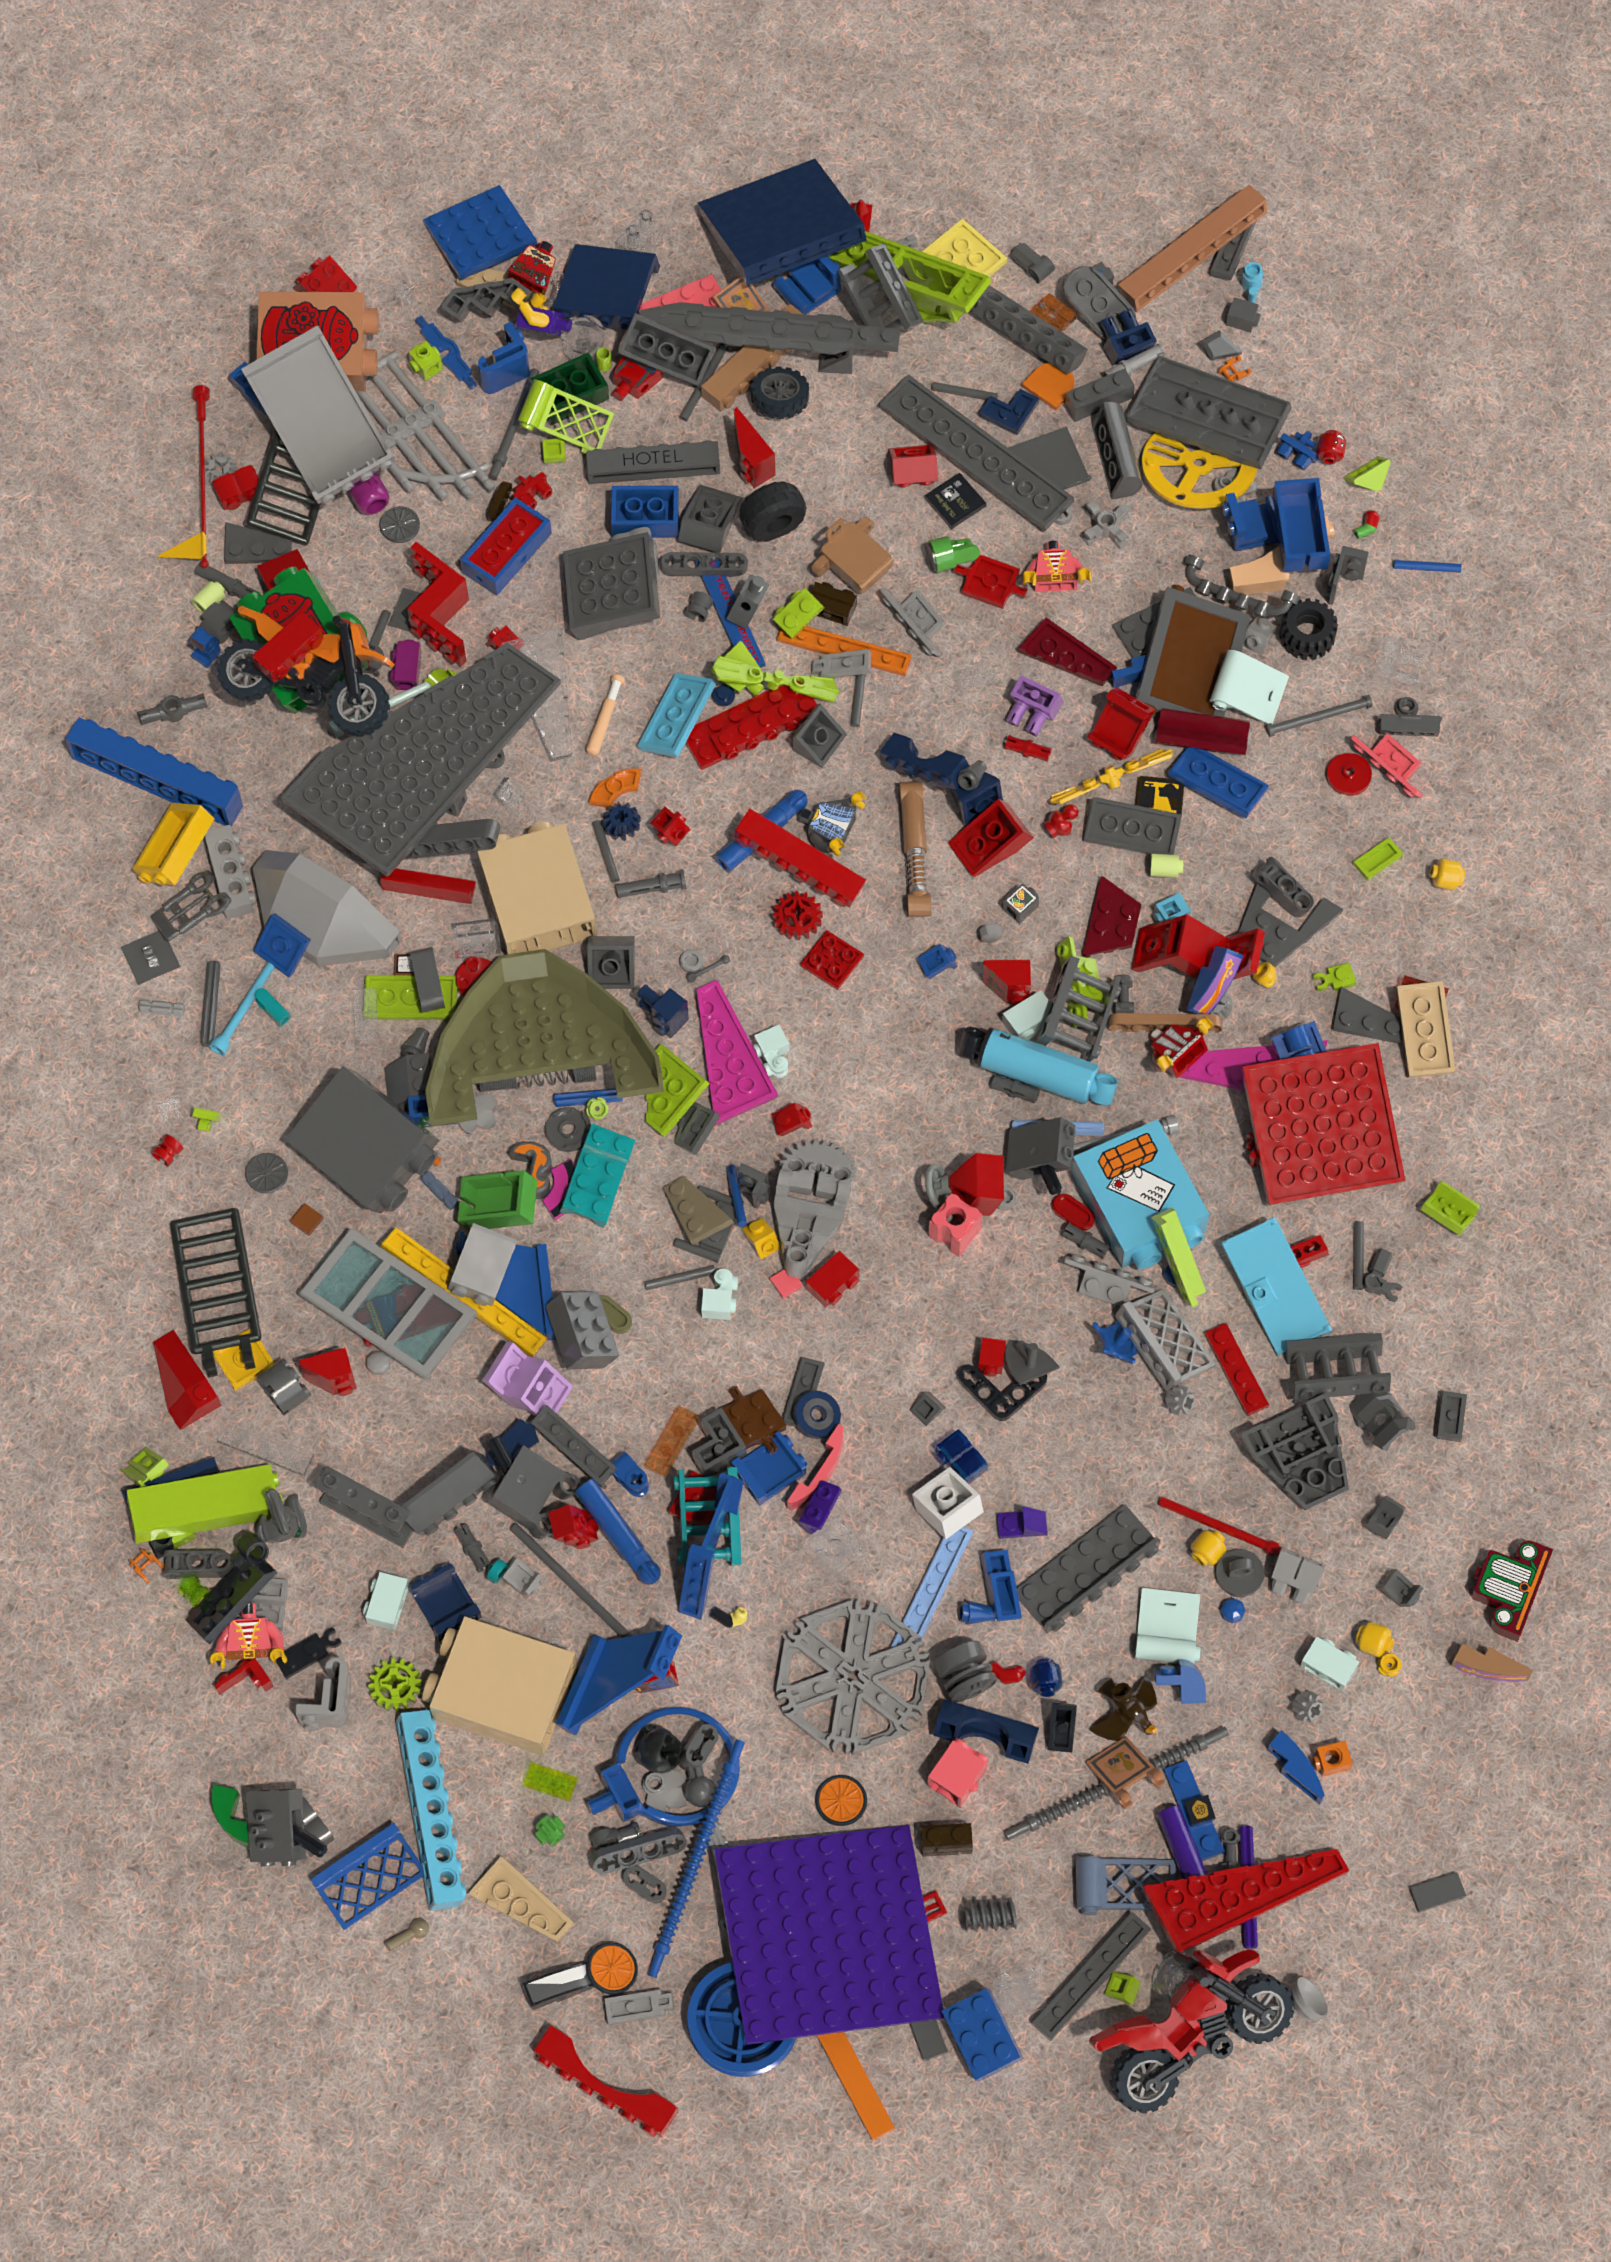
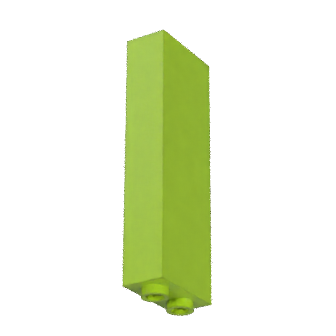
M271 1464L127 1490V1503L135 1543L257 1522L264 1515L267 1520L271 1519L272 1516L264 1494L269 1489L276 1490V1487L279 1486L277 1472L272 1473Z

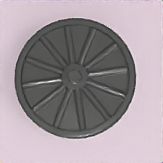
M393 507L387 510L381 517V532L391 542H408L419 532V517L408 507Z
M262 1153L250 1160L246 1167L245 1175L249 1186L253 1190L267 1194L283 1187L288 1178V1169L285 1161L280 1156L273 1153Z

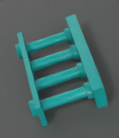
M727 1467L726 1474L738 1478L737 1467ZM679 1469L678 1476H674V1490H679L681 1548H677V1563H682V1569H686L689 1552L687 1550V1536L706 1535L710 1526H686V1512L713 1511L717 1509L714 1507L715 1501L685 1502V1487L718 1486L719 1476L684 1478V1469ZM738 1510L737 1515L728 1512L729 1522H724L720 1533L725 1534V1537H729L730 1546H726L725 1549H715L714 1559L730 1561L731 1567L741 1566L742 1564Z

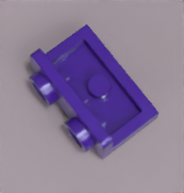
M820 1481L799 1520L807 1533L816 1537L822 1529L842 1491L839 1486Z

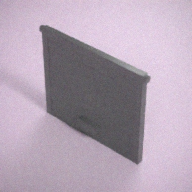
M1067 426L1008 447V449L1063 490L1092 479L1085 469Z

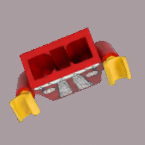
M1207 1016L1201 1018L1196 1023V1026L1181 1027L1173 1024L1164 1032L1159 1029L1154 1030L1150 1038L1152 1041L1151 1047L1154 1052L1152 1060L1155 1070L1158 1072L1168 1070L1178 1079L1205 1054L1208 1048L1203 1035H1207L1208 1029L1214 1026Z

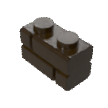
M815 582L811 594L824 606V609L817 616L848 626L857 606V595L848 589H836L827 582Z
M971 1823L921 1826L923 1857L958 1855L959 1852L961 1854H972Z

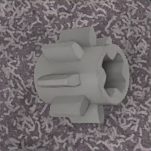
M1180 1385L1178 1388L1173 1386L1166 1394V1407L1171 1409L1172 1414L1178 1416L1182 1413L1188 1414L1194 1408L1195 1397L1194 1393L1189 1392V1387Z
M1302 1691L1301 1694H1298L1293 1700L1292 1711L1297 1713L1296 1718L1303 1722L1306 1720L1313 1722V1720L1319 1718L1323 1711V1702L1318 1700L1320 1696L1312 1691L1310 1693Z

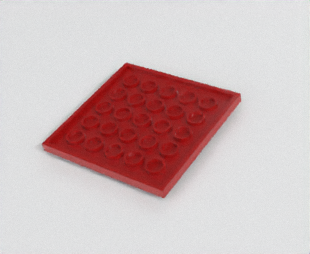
M1379 1043L1241 1067L1268 1206L1406 1181Z

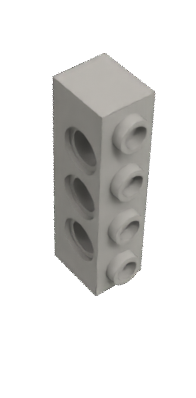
M230 825L208 830L205 834V839L220 894L226 892L232 900L225 910L227 919L253 913L252 905L256 904L253 891L248 892L247 885L251 884L248 871L243 872L241 865H245L242 851L237 852L236 846L240 845L237 832L232 833ZM224 850H230L227 854H221ZM229 870H236V871H235L234 873H232V874H227V873H226V872L229 871ZM236 889L241 890L239 893L236 894L231 893L233 890Z

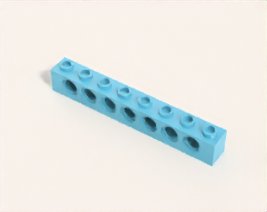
M430 1710L401 1713L396 1720L429 1911L459 1907L466 1898V1889L464 1884H461L459 1876L461 1875L462 1868L461 1862L456 1859L455 1854L457 1840L455 1836H452L451 1832L453 1817L451 1812H448L446 1804L448 1803L449 1796L442 1782V1779H444V1768L442 1764L439 1765L440 1745L438 1741H435L434 1732L436 1731L435 1719L431 1718ZM414 1735H421L424 1742H418ZM418 1758L426 1759L429 1766L421 1765ZM422 1782H429L433 1789H426ZM427 1805L434 1806L437 1810V1813H430L427 1809ZM431 1829L438 1830L441 1833V1837L433 1836ZM435 1853L443 1854L446 1861H439ZM440 1877L447 1878L450 1885H443L440 1882Z

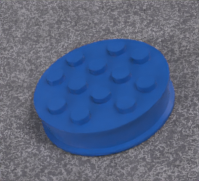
M732 1962L721 1965L709 1972L699 1982L691 1996L687 2020L693 2046L699 2056L709 2066L723 2074L735 2077H752L766 2073L779 2065L787 2057L795 2044L796 2038L746 2045Z

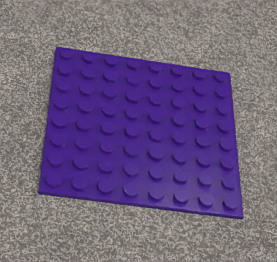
M909 1825L714 1849L746 2045L945 2018L942 2013L944 2009Z

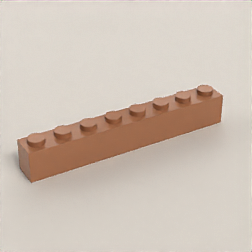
M1250 184L1244 189L1239 190L1235 196L1227 202H1223L1218 209L1206 215L1201 222L1189 228L1184 235L1173 240L1167 248L1156 253L1151 260L1139 266L1129 277H1125L1118 284L1119 293L1133 307L1134 311L1138 312L1268 213L1266 198Z

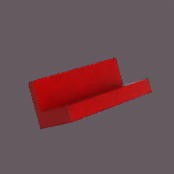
M395 868L388 877L384 875L380 878L382 890L472 904L476 888V881Z

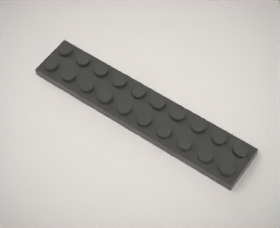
M909 374L879 403L883 411L927 444L933 446L935 450L1042 530L1046 531L1074 502L1072 495Z

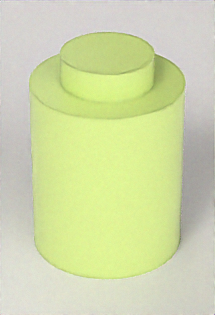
M209 581L191 599V603L203 614L214 602L219 604L225 598V589L220 583Z
M1151 854L1150 876L1178 878V873L1183 874V860H1179V855Z

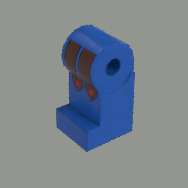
M203 627L198 628L193 633L190 643L194 645L195 651L191 654V657L205 668H208L221 654L219 642L214 635L208 634Z

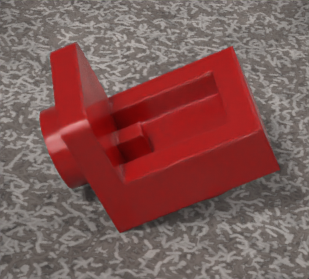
M795 1102L772 1114L777 1133L780 1136L787 1135L801 1127L806 1129L812 1128L810 1111L807 1107Z

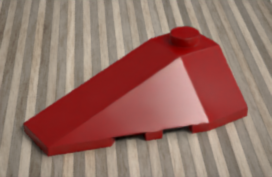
M174 1330L153 1342L167 1409L179 1430L184 1429L221 1406L217 1394Z

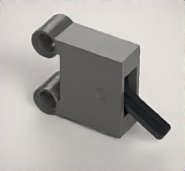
M493 1437L488 1441V1445L503 1474L486 1502L529 1529L535 1538L544 1539L553 1533L548 1513L539 1514L552 1491L561 1500L572 1497L575 1494L574 1492L581 1486L579 1478L572 1473H565L524 1445L511 1457L501 1437ZM563 1482L570 1485V1491L564 1489ZM540 1521L547 1525V1531L541 1529Z

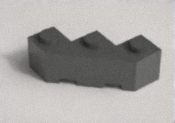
M509 278L497 282L452 289L441 305V308L463 322L474 305L493 317L504 299L519 309L520 305L511 298L516 288H520L526 293L527 296L523 299L525 303L530 301L534 293L515 279Z

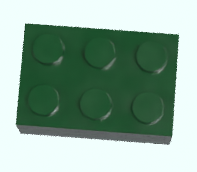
M589 352L530 378L531 385L533 380L536 379L594 405L609 400L608 384ZM556 395L554 404L557 411L567 407L565 398ZM581 404L572 407L575 414L586 410ZM569 409L558 413L561 421L572 416ZM555 415L547 418L550 425L558 423Z

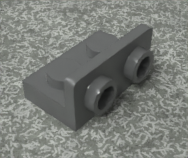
M741 1163L737 1170L739 1186H741L742 1191L752 1195L754 1208L758 1209L761 1203L766 1204L770 1196L767 1174Z

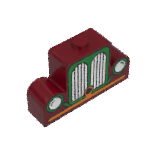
M1524 1541L1518 1547L1515 1559L1490 1550L1483 1567H1477L1473 1577L1474 1580H1477L1472 1599L1496 1608L1491 1617L1490 1626L1498 1635L1518 1642L1553 1552L1552 1548L1534 1541Z

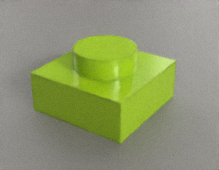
M542 440L544 463L566 462L564 440Z

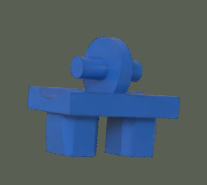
M1306 431L1304 435L1296 432L1294 438L1298 439L1299 442L1285 433L1280 437L1282 443L1277 453L1288 460L1292 452L1296 451L1299 453V456L1294 464L1305 470L1311 462L1316 463L1319 459L1316 456V452L1306 447L1307 445L1314 448L1316 444L1310 440L1312 437L1311 432Z

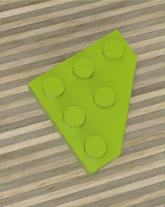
M661 1043L655 1051L660 1059L664 1092L646 1094V1100L648 1101L646 1122L666 1137L710 1083Z

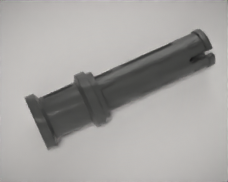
M683 869L677 873H661L659 877L616 884L618 898L654 891L668 893V890L687 889Z

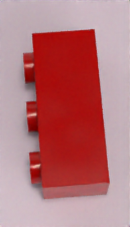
M301 612L252 656L255 666L275 683L278 679L284 678L291 667L301 663L308 652L320 646L324 639L322 630L304 612Z

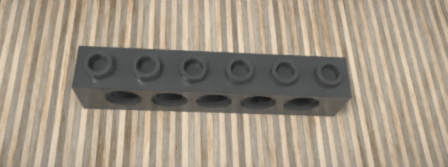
M990 285L970 310L1067 374L1081 366L1088 350Z

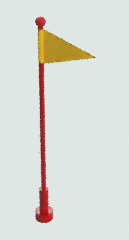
M197 385L192 389V398L197 402V420L199 421L202 531L161 553L158 557L202 559L200 566L207 568L209 562L207 561L204 421L206 420V401L210 399V389L205 385Z

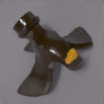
M1147 1675L1140 1678L1134 1690L1127 1683L1115 1685L1112 1679L1106 1681L1099 1688L1098 1692L1111 1701L1114 1709L1112 1713L1092 1724L1090 1727L1092 1733L1107 1740L1119 1741L1126 1735L1133 1723L1137 1724L1146 1735H1152L1157 1732V1728L1148 1720L1146 1711L1151 1710L1157 1705L1156 1693Z

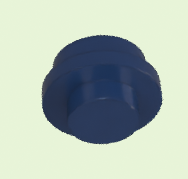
M720 685L713 691V700L719 706H728L735 700V692L728 685Z

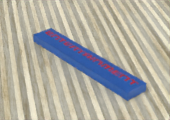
M713 560L709 564L712 568H719L721 566L719 560ZM698 561L695 562L696 567H698L700 563ZM700 575L709 595L714 600L713 605L732 646L735 647L742 641L759 667H765L764 658L749 626L747 629H744L726 619L736 601L727 577Z

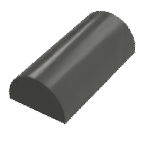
M1103 402L1092 423V429L1110 497L1112 500L1133 496L1140 491L1143 483L1123 408L1115 402Z

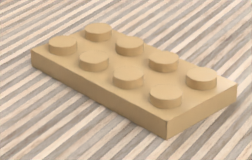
M1443 981L1397 986L1396 991L1408 1078L1455 1073Z

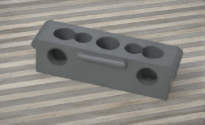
M1380 714L1377 720L1379 735H1386L1388 733L1389 735L1438 737L1442 717Z

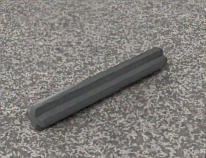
M209 961L207 963L200 1041L204 1047H209L215 1035L221 967L218 961Z

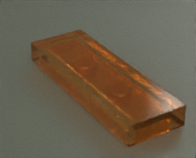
M678 1406L647 1460L645 1468L666 1478L697 1425L700 1416Z

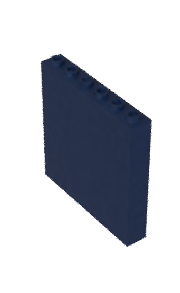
M816 159L697 202L703 224L747 286L867 241L864 223Z

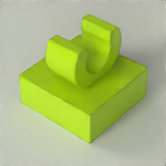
M194 1107L192 1117L200 1118L198 1130L209 1132L212 1121L219 1122L222 1113Z

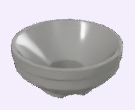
M1300 1977L1292 1983L1291 1998L1294 2001L1292 2009L1297 2015L1303 2019L1307 2018L1314 2021H1319L1328 2015L1326 2000L1314 1983L1305 1977Z

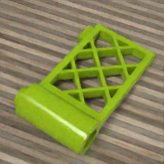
M534 379L518 421L521 422L520 427L526 430L533 431V428L539 429L581 447L580 452L586 454V451L601 449L615 413ZM556 395L564 397L568 406L557 411L554 404ZM581 404L585 407L588 415L577 419L572 407ZM569 409L574 421L563 425L558 413ZM597 413L607 415L605 424L597 428L593 415ZM555 415L560 427L553 430L545 427L547 418ZM589 417L594 429L583 434L579 421ZM575 423L580 435L574 438L568 437L564 427ZM561 429L563 434L556 431ZM595 432L598 438L596 448L589 446L584 436Z

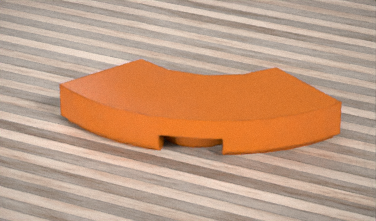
M642 769L620 770L614 772L613 775L604 781L599 782L590 796L589 805L608 808L610 805H613L620 795L627 792H638Z

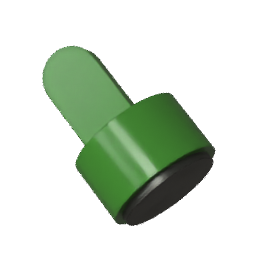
M948 536L929 540L927 543L930 565L936 573L955 569L957 564L973 561L980 555L978 546L974 545L969 538L950 540Z

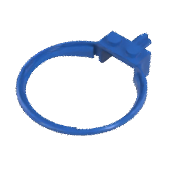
M669 1707L649 1713L637 1721L622 1738L616 1764L601 1771V1782L607 1792L587 1802L590 1812L595 1815L614 1805L623 1823L638 1815L658 1824L673 1827L690 1826L705 1821L706 1817L704 1815L709 1813L707 1809L685 1816L667 1814L651 1806H648L646 1810L621 1764L625 1763L627 1750L637 1732L647 1723L662 1716L672 1714L690 1715L713 1725L725 1742L729 1755L734 1745L731 1735L716 1719L696 1709ZM739 1760L736 1765L738 1771L736 1775L732 1776L734 1781H730L731 1788L727 1789L729 1794L725 1795L726 1801L722 1802L724 1806L731 1799L738 1783L740 1772Z

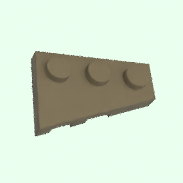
M684 1176L663 1187L692 1245L734 1224L733 1220Z

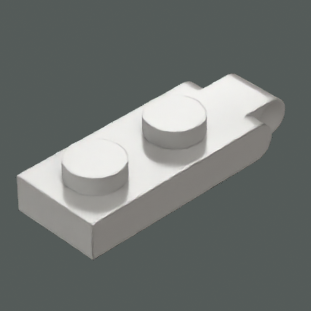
M869 649L822 655L821 659L812 661V675H820V677L836 678L871 673V652Z
M662 1990L604 1998L608 2025L663 2017L666 2015L665 2011L675 2009L673 1993L662 1994Z

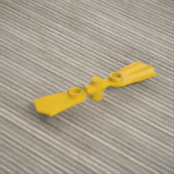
M1159 749L1140 758L1139 761L1132 760L1127 762L1124 769L1122 767L1114 769V766L1105 767V773L1098 776V781L1095 778L1086 779L1080 786H1073L1052 794L1050 802L1051 804L1065 803L1099 787L1100 782L1107 783L1109 789L1117 788L1121 785L1119 778H1121L1123 773L1136 772L1172 758L1173 751L1172 749Z

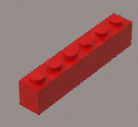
M750 808L734 832L733 837L738 844L743 847L748 846L752 848L763 859H770L777 868L783 871L787 870L794 874L798 881L802 883L807 882L814 886L815 891L832 897L833 901L841 907L847 906L850 908L864 887L865 878Z

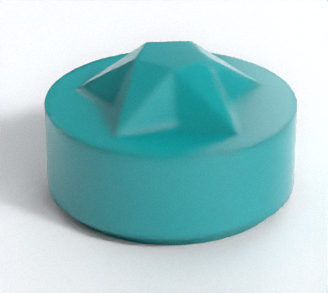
M498 1559L490 1564L487 1580L493 1584L498 1583L501 1580L500 1576L508 1567V1563Z

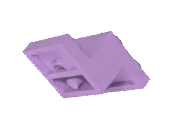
M508 1341L482 1380L509 1406L529 1411L535 1417L546 1405L557 1413L573 1388V1385L546 1360L527 1356L513 1342Z

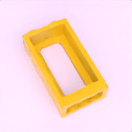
M171 803L132 868L139 875L138 878L146 884L176 885L215 818L201 805Z

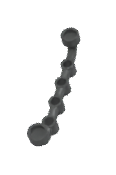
M1188 554L1185 561L1188 565L1187 578L1191 584L1198 587L1197 592L1209 596L1210 592L1217 594L1216 599L1224 603H1228L1229 599L1236 601L1235 606L1245 611L1250 606L1255 608V614L1266 618L1267 614L1277 616L1284 614L1292 605L1297 606L1300 596L1284 590L1280 597L1284 602L1276 607L1244 593H1238L1225 586H1219L1209 580L1198 578L1195 572L1196 569H1202L1204 560Z

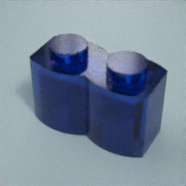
M959 1429L936 1445L935 1457L942 1466L946 1464L948 1468L951 1467L968 1484L988 1471L989 1465Z

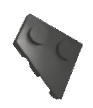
M694 1102L679 1120V1131L675 1144L697 1155L720 1115Z

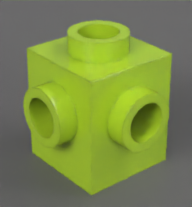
M427 341L415 345L408 352L410 359L408 364L414 373L418 372L424 381H427L443 370L439 351L435 346L431 347Z

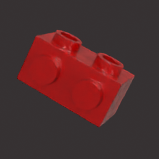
M568 1504L548 1512L554 1540L565 1543V1545H571L577 1549L587 1548L591 1545L590 1543L598 1540V1525L588 1511Z

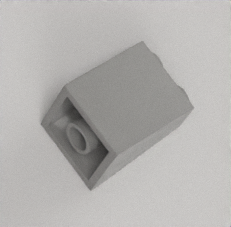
M473 1223L448 1290L458 1297L471 1298L479 1305L493 1306L518 1240Z

